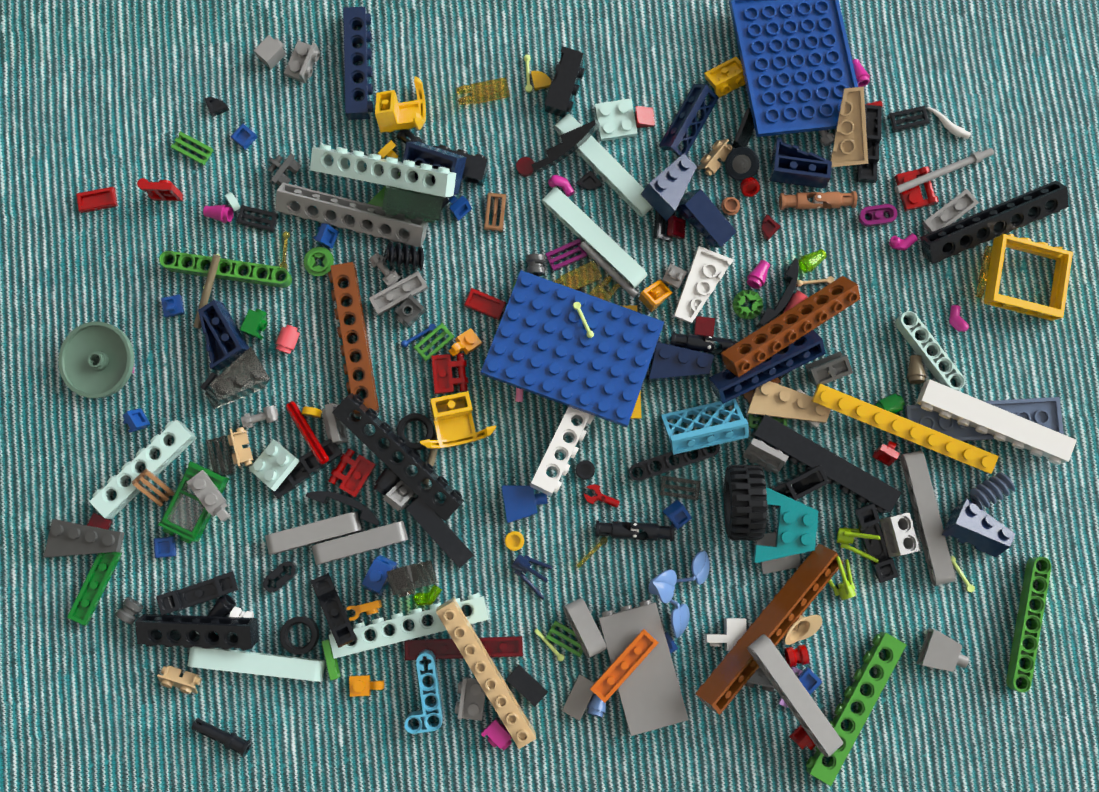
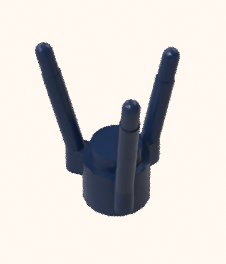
M519 554L511 566L515 569L514 573L520 576L536 595L543 600L544 596L524 574L530 572L542 581L548 582L547 578L530 567L531 563L550 570L552 566L532 559L527 555L522 556Z

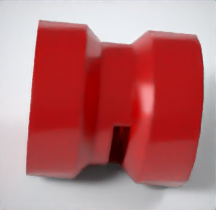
M805 644L799 645L795 649L792 647L784 649L786 662L790 667H795L797 663L802 665L809 664V655Z

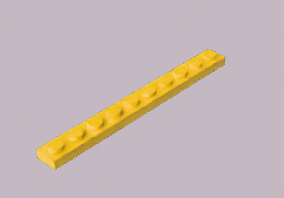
M819 383L811 400L821 406L989 474H992L999 458L995 454Z

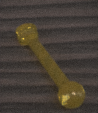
M285 231L283 233L282 263L279 266L287 269L286 255L290 233Z
M602 537L600 542L576 566L580 568L603 544L608 542L607 538Z

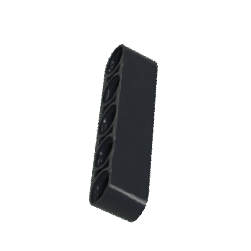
M714 445V453H708L705 448L694 450L697 456L693 460L688 458L687 452L673 455V452H669L636 463L628 470V477L633 482H640L712 458L718 454L720 445ZM676 456L679 461L678 465H671L669 457ZM652 462L659 463L660 470L658 472L651 470L650 464ZM632 469H641L642 476L635 478L632 475Z

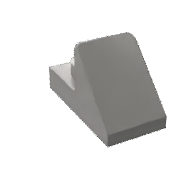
M400 480L384 496L383 500L399 511L408 505L416 493Z

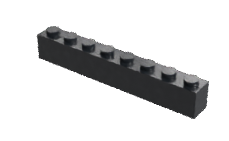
M766 414L761 416L751 434L755 439L763 441L766 445L780 450L783 454L789 456L788 461L797 466L801 464L806 467L805 471L821 465L830 481L828 484L832 485L834 483L839 486L838 490L847 495L849 493L855 495V499L862 504L874 503L877 512L880 514L891 513L902 493Z

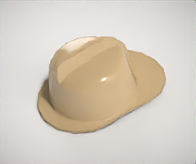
M801 615L787 631L784 642L787 645H791L814 635L822 625L821 616L811 615L804 617Z

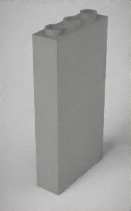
M650 599L639 602L640 606L632 608V605L620 607V612L613 613V610L602 612V616L598 617L611 664L643 629L659 642L618 688L631 736L689 720L656 602L651 603Z

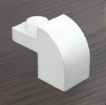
M724 618V634H705V642L710 643V646L720 647L724 643V650L731 651L737 641L747 631L746 619Z

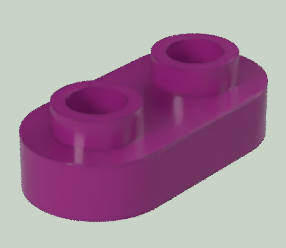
M891 204L868 206L861 210L858 219L866 227L890 224L897 217V209ZM883 213H887L889 217H884ZM865 215L870 216V220H866Z

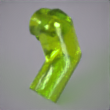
M434 584L429 593H416L413 600L419 606L431 605L442 589Z

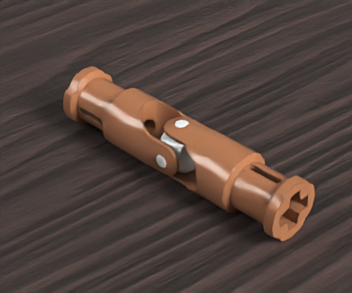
M840 191L825 193L799 192L795 195H784V193L779 195L780 210H784V208H796V210L834 209L841 206L856 208L857 206L856 191L851 193H840ZM813 198L812 203L809 202L807 199Z

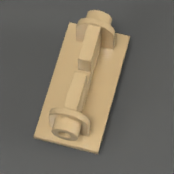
M729 139L716 141L712 145V151L701 159L698 169H705V174L708 176L714 175L722 165L718 158L725 162L728 154L733 149L732 145L727 143Z
M244 427L237 428V432L234 433L230 429V435H227L229 445L234 446L235 453H232L234 465L238 464L240 469L242 468L241 464L244 463L245 466L253 465L252 461L254 460L250 447L244 449L242 447L249 444L247 430H244Z
M169 665L167 667L163 666L161 670L163 676L157 675L162 686L167 688L174 686L180 688L179 690L186 694H191V692L197 694L196 685L199 686L202 680L198 674L188 671L184 672L183 677H179L182 670Z

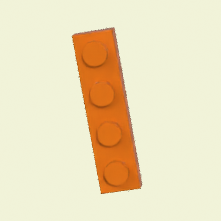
M643 629L590 687V690L605 703L659 642Z

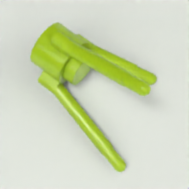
M844 527L838 529L836 543H841L840 548L848 549L876 563L879 562L878 559L850 546L849 543L853 544L854 537L879 540L880 536L862 534L859 532V529Z
M837 556L836 560L843 582L837 584L838 588L831 579L828 583L833 589L835 596L840 595L841 600H846L856 596L854 591L856 588L853 583L849 560H845L847 580L841 559Z

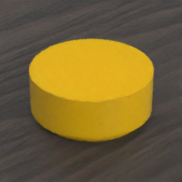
M303 407L302 415L321 418L322 411L320 409Z
M512 531L506 535L505 545L508 549L517 551L523 547L524 537L521 533Z

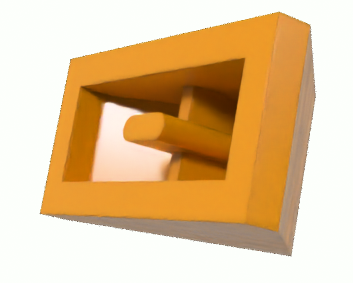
M658 280L640 293L639 300L652 313L673 292L661 280Z

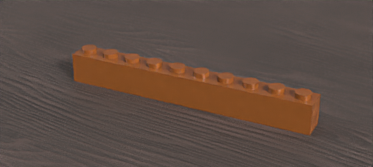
M818 544L815 550L811 551L797 571L774 596V599L762 611L755 622L750 625L749 629L737 641L731 651L726 654L708 679L699 687L695 694L704 705L718 715L724 711L759 668L747 647L762 634L766 635L775 647L789 628L799 619L838 571L839 567L836 557L839 555L837 552L821 544Z

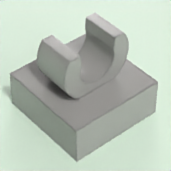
M670 263L662 282L679 289L687 271Z

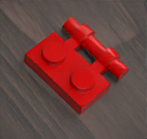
M464 353L456 355L457 361H451V354L431 356L435 395L454 393V385L460 386V392L468 391L467 384H469V380L466 377L465 367H467V361L464 359ZM452 368H458L459 378H453Z
M348 448L346 453L340 457L341 461L336 469L332 470V475L328 481L335 485L337 480L341 479L342 483L339 488L356 498L376 467V464L360 454L356 460L351 459L355 451ZM347 464H350L352 467L347 475L342 474Z

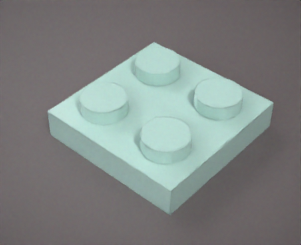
M631 98L595 104L596 117L600 124L598 129L601 141L637 136Z
M273 439L249 470L270 489L276 491L299 463V460Z

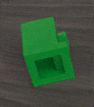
M249 309L240 330L247 335L262 340L263 336L260 334L267 327V313L260 309L255 311Z

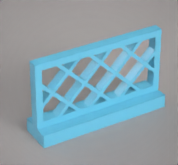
M736 398L724 404L719 401L661 415L673 455L749 438V425L747 419L743 417ZM733 405L734 407L732 411L724 409L727 406ZM712 410L715 413L711 416L706 414V411ZM719 414L727 416L725 420L717 417ZM688 415H696L694 420L686 418ZM701 418L709 420L706 424L698 422ZM731 418L737 419V421L729 422ZM676 419L678 421L675 424H672L667 420ZM682 422L690 424L687 429L680 426ZM713 422L719 424V425L711 426V424H712ZM694 426L701 428L691 431L694 428ZM675 431L681 432L680 434L673 435Z

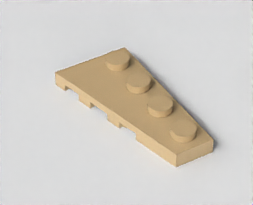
M864 86L843 90L831 155L832 167L868 164Z
M769 381L755 388L746 414L762 416L766 414L769 417L826 423L831 409L812 402L813 397Z

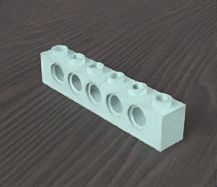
M181 421L169 422L160 435L157 434L151 439V444L139 450L134 460L124 464L121 468L122 471L118 475L112 476L103 489L101 488L93 494V498L89 502L104 518L112 519L141 492L132 484V481L141 474L139 471L141 464L144 463L145 469H148L157 477L197 439ZM173 436L174 443L169 446L168 439ZM156 450H159V451H160V456H159V458L154 459V457H153L154 452H155ZM147 475L144 477L149 482L152 481ZM130 477L131 484L126 487L125 480ZM139 481L141 485L146 487V485L143 482ZM115 490L117 496L112 500L110 495Z

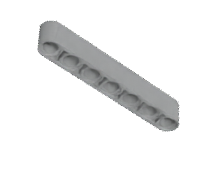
M920 450L902 454L901 464L932 584L937 586L954 582L955 573L946 538L942 535L944 530L924 453Z
M762 634L747 647L749 653L819 751L829 758L843 745L842 739L773 642L766 635Z

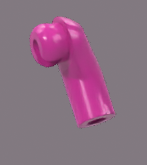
M553 175L548 180L550 187H561L567 197L575 193L568 179Z
M913 233L905 239L892 236L889 245L893 249L904 251L913 245L918 238Z
M951 305L949 323L959 332L967 331L969 324L960 317L961 306Z

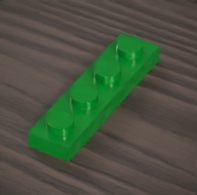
M121 552L97 555L67 618L84 626L88 625L122 555Z

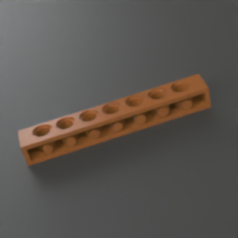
M353 262L331 265V272H328L330 283L334 285V290H331L333 301H336L337 304L334 312L336 320L339 319L340 327H337L338 336L343 341L340 349L342 357L345 356L346 360L343 368L345 375H348L349 382H346L348 394L353 393L354 395H358L360 391H366L367 396L363 399V404L368 409L372 408L376 413H380L356 266ZM348 281L349 284L346 288H340L341 282ZM346 299H351V304L344 307L343 302ZM349 317L355 318L353 324L346 325V320ZM351 336H358V339L355 343H349V338ZM354 354L361 355L358 362H352ZM358 372H363V379L356 381L355 375ZM354 411V414L357 417L361 416L359 411Z
M844 276L833 281L723 351L721 355L725 368L737 377L742 376L860 300L858 284Z

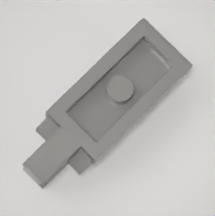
M204 470L187 481V484L208 513L213 517L217 515L224 522L231 517L225 510L228 506L226 499Z

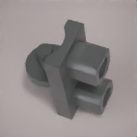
M290 153L282 165L280 162L283 158L280 155L275 160L272 158L267 160L271 164L268 168L269 172L273 173L276 168L278 169L270 183L279 186L283 182L289 184L291 179L283 174L284 171L288 169L296 174L301 167L294 159L295 156Z

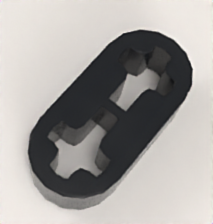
M290 561L281 563L264 579L263 586L265 590L277 592L296 576L298 571L296 564ZM285 566H287V567L292 566V569L290 570V571L292 572L291 575H290V574H285L284 576L281 575L282 573L285 572V568H284ZM278 577L280 578V579L275 583L276 586H277L276 588H275V587H269V585H270V581H269V580H270V579L275 580V579H277Z

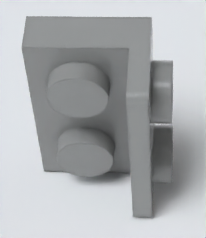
M297 41L284 71L285 76L306 83L307 79L312 76L314 63L320 57L317 44L312 43V45Z
M326 404L325 409H322L327 439H331L332 443L337 445L347 443L345 425L332 413L338 404Z
M464 677L463 681L458 683L457 693L461 694L460 702L456 701L455 714H458V719L461 720L463 718L482 721L486 694L476 678Z

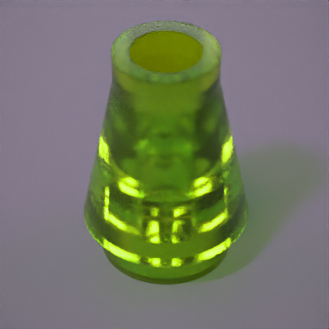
M819 249L818 251L801 256L800 260H798L800 269L804 273L812 272L827 258L826 252L823 249Z

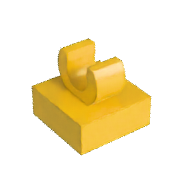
M392 140L377 153L381 155V159L385 156L399 157L392 150L396 146Z

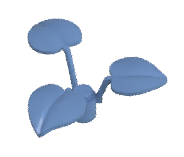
M705 550L698 552L693 558L691 565L692 577L677 579L675 571L669 569L660 573L649 583L650 594L658 595L662 603L670 602L676 607L671 614V625L676 638H679L687 628L690 613L686 604L680 605L672 599L675 585L678 582L694 580L699 585L705 582L710 570V562Z

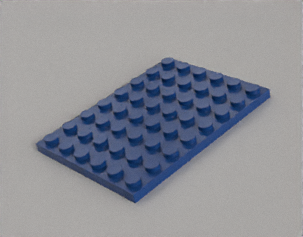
M729 0L756 137L836 129L843 90L858 87L839 0Z
M521 270L480 374L628 427L664 321ZM575 302H579L581 304L580 309L583 313V316L589 326L590 331H593L594 336L592 338L587 337V331L583 325V322L577 310L573 308V304Z

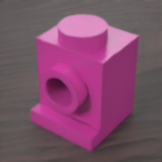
M497 718L481 733L483 737L486 734L488 735L487 740L494 748L498 746L503 751L512 743L510 740L512 738Z

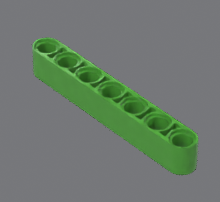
M165 251L159 257L160 264L168 271L207 277L209 269L204 270L206 264L211 263L212 257L174 251ZM174 258L173 263L167 265L168 260ZM220 258L215 278L280 288H286L292 283L291 274L283 267ZM192 261V265L186 268V263ZM230 266L229 271L223 273V268ZM248 268V273L241 276L242 270ZM263 271H267L265 278L259 277ZM281 274H286L283 281H278V277Z
M1032 557L1026 563L1006 677L1007 686L1017 692H1027L1032 684L1051 573V562L1046 557ZM1038 561L1041 563L1040 570L1036 568V563ZM1035 580L1038 582V588L1036 590L1033 588V582ZM1031 600L1035 602L1033 609L1029 606ZM1028 619L1031 620V627L1029 629L1026 626ZM1025 638L1028 640L1026 648L1023 647V640ZM1021 658H1023L1025 661V664L1022 668L1019 665V661ZM1018 678L1021 679V685L1019 687L1016 686V680Z

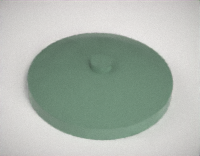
M97 321L84 323L72 330L61 345L58 358L60 375L68 388L80 396L95 399L109 397L122 389L132 374L134 367L132 344L126 334L114 325Z

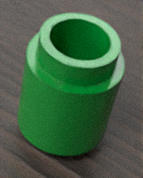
M896 393L884 397L874 404V406L894 414L903 411V406L905 405L903 398Z

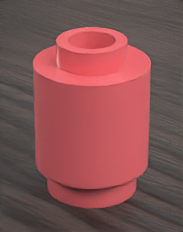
M291 325L282 327L275 343L277 345L276 350L290 354L292 350L294 351L300 335L297 332L298 328Z

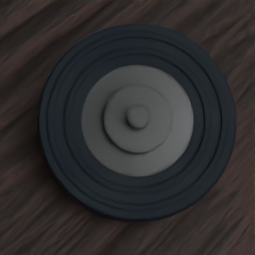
M748 147L735 148L726 158V171L731 178L737 181L754 177L759 169V158Z

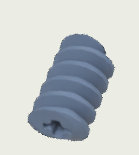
M998 472L995 476L990 477L989 480L983 481V484H978L976 488L970 489V498L974 504L984 510L982 505L989 508V501L996 504L997 500L995 497L1003 500L1002 493L1009 496V489L1015 492V486L1007 475Z

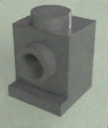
M410 294L395 310L397 314L395 318L402 325L406 323L410 327L426 311ZM407 308H411V312L409 314L405 313V310Z

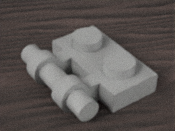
M755 438L752 439L743 454V457L749 459L748 462L756 463L764 467L765 471H771L775 474H778L789 457L783 454L782 451L774 449Z

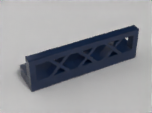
M693 84L659 144V147L663 150L672 151L678 157L683 153L687 155L719 99L707 84ZM707 94L711 97L708 105L705 104ZM698 110H701V118L697 121L696 113ZM692 125V134L688 136L687 129ZM681 141H683L684 145L682 151L677 148Z

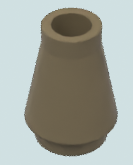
M911 355L907 379H909L910 384H922L926 378L922 356Z

